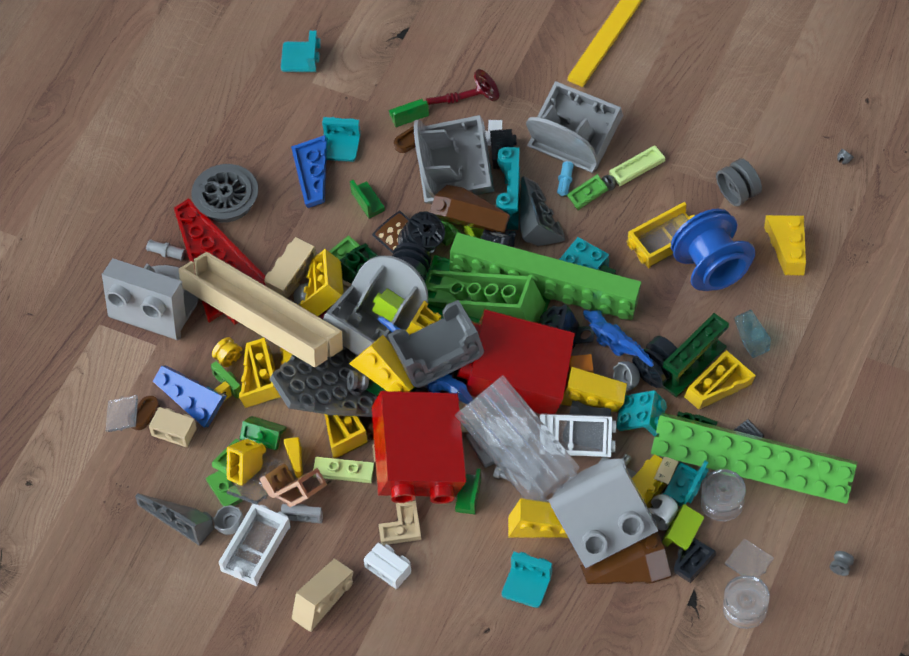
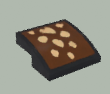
M398 211L373 232L372 236L393 253L396 246L399 245V232L409 221V218L401 211Z

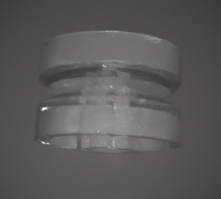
M718 469L710 472L704 478L701 486L700 503L704 513L717 521H729L736 518L744 507L746 485L742 477L731 470Z
M742 575L732 579L726 586L724 593L723 612L726 619L738 628L748 629L761 624L768 612L770 598L768 587L755 576Z

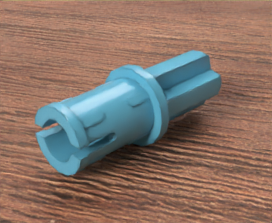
M569 161L563 162L561 174L558 176L559 185L557 193L560 196L568 194L570 183L573 181L572 171L574 164Z

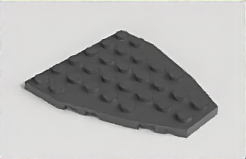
M343 346V350L332 357L327 356V360L317 367H313L292 355L287 363L284 362L280 369H277L270 377V381L289 409L328 415L372 417V405L378 397L368 390H360L359 388L350 390L348 388L347 376L349 371H360L349 364L358 355Z

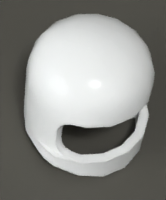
M659 494L651 500L653 508L648 509L657 524V528L665 531L676 517L678 505L670 496Z

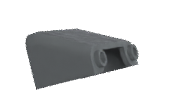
M459 300L446 305L443 310V319L411 335L405 329H397L388 334V338L414 387H423L479 359L483 355L484 349L478 332Z

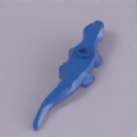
M600 310L583 311V316L591 323L589 326L597 336L596 341L601 346H609L616 356L621 357L624 353L638 356L648 366H654L653 360L644 352L641 345H638L625 332H622L617 324L612 325L606 322Z
M378 317V320L391 332L401 329L385 317ZM450 374L429 383L427 386L430 393H440L441 390H444L448 393H458L459 401L464 404L470 405L473 402L466 384L452 378Z

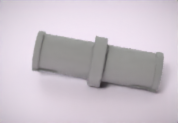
M149 239L146 247L147 251L161 254L165 258L169 256L181 261L186 253L185 249L171 246L167 242L164 244Z

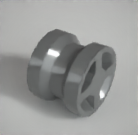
M350 370L347 376L348 388L350 390H355L356 388L366 390L369 378L361 372Z
M836 551L834 554L835 560L831 562L829 568L838 575L847 576L850 572L849 567L853 565L854 557L847 552Z

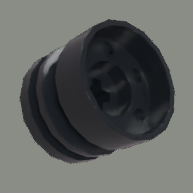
M427 211L418 212L400 230L398 244H418L424 247L431 255L444 240V225L435 214Z
M414 243L397 245L392 256L402 259L413 266L425 282L432 258L430 253L424 247Z
M655 336L645 346L646 349H644V352L653 360L654 366H648L638 356L633 357L632 363L636 365L640 377L646 383L655 388H661L672 375L671 372L663 367V363L678 348L665 337Z

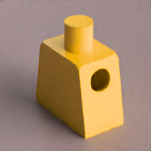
M244 439L228 446L227 480L241 486L246 484L262 468V455L266 453L265 445L250 439Z

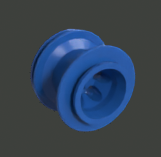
M711 209L697 214L677 230L671 241V249L674 258L678 262L696 264L691 275V285L699 291L720 290L729 287L745 275L755 258L756 251L752 243L747 241L733 242L732 238L737 231L738 224L735 217L725 209Z

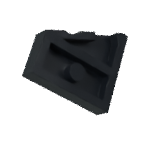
M693 538L687 550L679 547L678 559L674 566L675 574L691 583L716 556V551Z

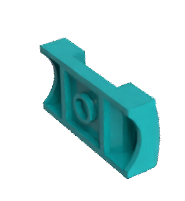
M519 147L501 148L497 158L499 168L505 175V184H508L507 193H500L496 199V207L510 215L506 230H518Z

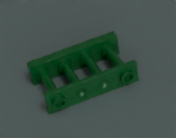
M713 313L663 363V367L671 372L672 375L662 387L677 398L727 348L718 338L729 328V323L716 313Z

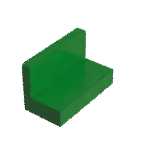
M419 99L390 109L389 115L395 127L428 117V102Z
M354 180L350 181L351 193L369 219L385 211L384 205L367 181L358 186Z
M250 416L242 423L239 440L250 439L264 444L266 448L277 450L281 434L286 431V426Z
M476 469V475L466 474V483L457 495L455 512L475 515L481 485V469Z

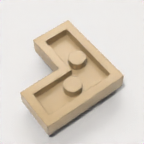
M416 501L396 503L398 521L378 524L382 545L421 540Z

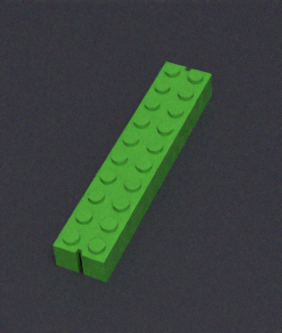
M456 233L450 250L449 271L532 276L539 292L547 299H555L565 304L581 306L584 309L600 310L602 314H610L621 319L633 320L638 304L641 281L461 233Z
M662 413L659 416L656 433L659 434L655 436L651 454L697 466H702L706 460L708 461L706 468L846 504L849 500L853 484L851 482L854 480L858 464L857 461L667 413Z

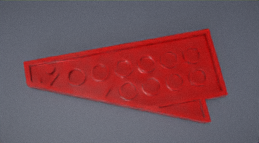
M189 198L174 207L189 261L194 262L195 258L208 252L266 286L265 275L206 215L196 208ZM201 300L209 323L223 314L220 310ZM226 315L234 325L239 323L235 319Z

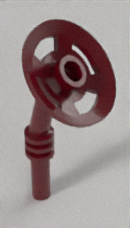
M478 69L474 72V79L477 85L475 89L458 94L457 92H454V94L450 93V95L446 93L445 96L426 98L428 105L446 102L450 104V102L454 103L455 101L458 103L459 100L476 95H484L491 101H497L499 99V90L491 76L485 71Z

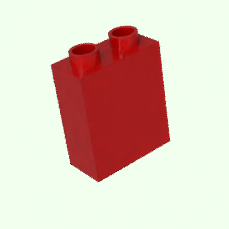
M485 309L479 323L472 322L478 332L484 353L479 359L459 368L457 377L466 379L465 384L468 392L473 397L538 414H556L564 396L575 333Z
M381 391L372 405L378 495L391 496V500L395 503L411 502L415 500V496H430V501L435 504L452 502L466 483L458 393Z

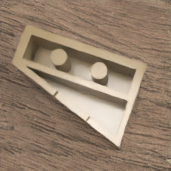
M295 237L292 242L288 243L282 257L276 260L272 271L266 274V287L288 298L300 285L298 282L303 277L307 278L311 259L317 255L315 247Z
M334 558L296 592L292 620L311 632L343 593L350 589L353 584V571Z

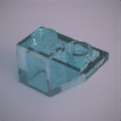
M752 310L734 317L742 343L752 358L770 350L771 338Z

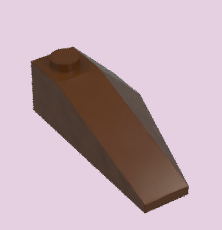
M446 185L434 196L430 213L435 214L443 222L505 233L510 217L506 212L467 189L452 185Z
M658 532L587 568L583 564L580 565L587 584H612L613 582H626V584L645 582L646 584L671 578L665 549Z

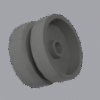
M739 158L732 162L730 167L726 166L716 173V180L720 191L729 203L734 206L742 205L748 198H753L762 191L761 181L757 172L745 159Z

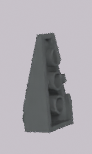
M523 176L521 178L520 229L522 238L527 243H532L536 246L563 242L565 236L562 226L559 222L554 221L552 217L554 212L544 203L546 198L536 182Z
M139 493L135 496L138 506L199 546L214 530L213 518L207 512L202 513L195 508Z

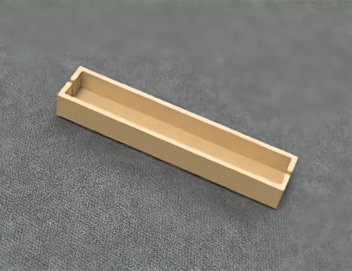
M205 252L195 258L194 262L190 261L179 268V278L182 281L183 289L311 366L317 367L327 360V356L332 357L343 350L342 331L210 253Z

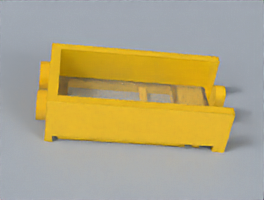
M685 202L628 232V247L636 252L639 261L642 264L644 263L648 269L653 264L673 254L671 249L673 236L685 222L695 216L691 215L689 217L687 215V204Z

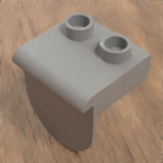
M555 81L538 116L530 117L526 122L531 135L527 146L562 161L572 162L574 166L594 173L623 117L622 109L619 106Z
M480 115L425 126L420 119L415 120L414 138L425 203H433L434 196L446 185L463 187L475 195L495 191L485 126Z
M377 256L368 260L358 271L352 285L326 312L323 318L324 321L342 331L343 346L357 355L382 335L390 342L388 334L392 332L378 320L380 316L372 311L375 305L373 300L379 292L382 294L388 288L404 299L392 323L405 330L409 327L423 301L428 303V290L423 278L413 266L402 259L393 256Z
M112 258L102 273L107 312L110 318L175 340L181 339L180 331L195 309L199 298L183 289L178 267L169 265L151 267L149 264H146L144 268Z
M622 459L607 460L581 471L561 485L553 497L549 499L553 511L585 568L658 531L657 524Z

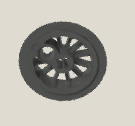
M221 164L205 170L197 177L192 187L191 196L196 208L210 219L217 222H233L245 216L251 209L258 195V184L253 174L244 167L234 164Z

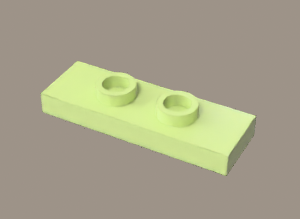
M654 145L609 170V174L615 178L619 186H622L665 162L666 157Z
M315 457L313 470L318 468L325 479L372 483L374 463Z

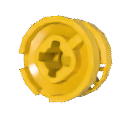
M226 337L214 347L212 357L219 360V364L224 368L232 365V361L236 362L240 358L242 347L234 343L232 338Z

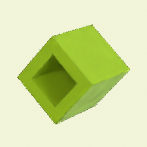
M386 288L382 294L379 292L374 298L373 302L375 305L372 311L392 322L404 299Z

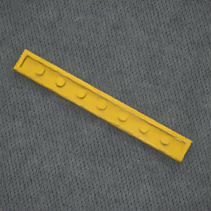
M643 0L619 1L568 75L567 81L581 87L585 86Z

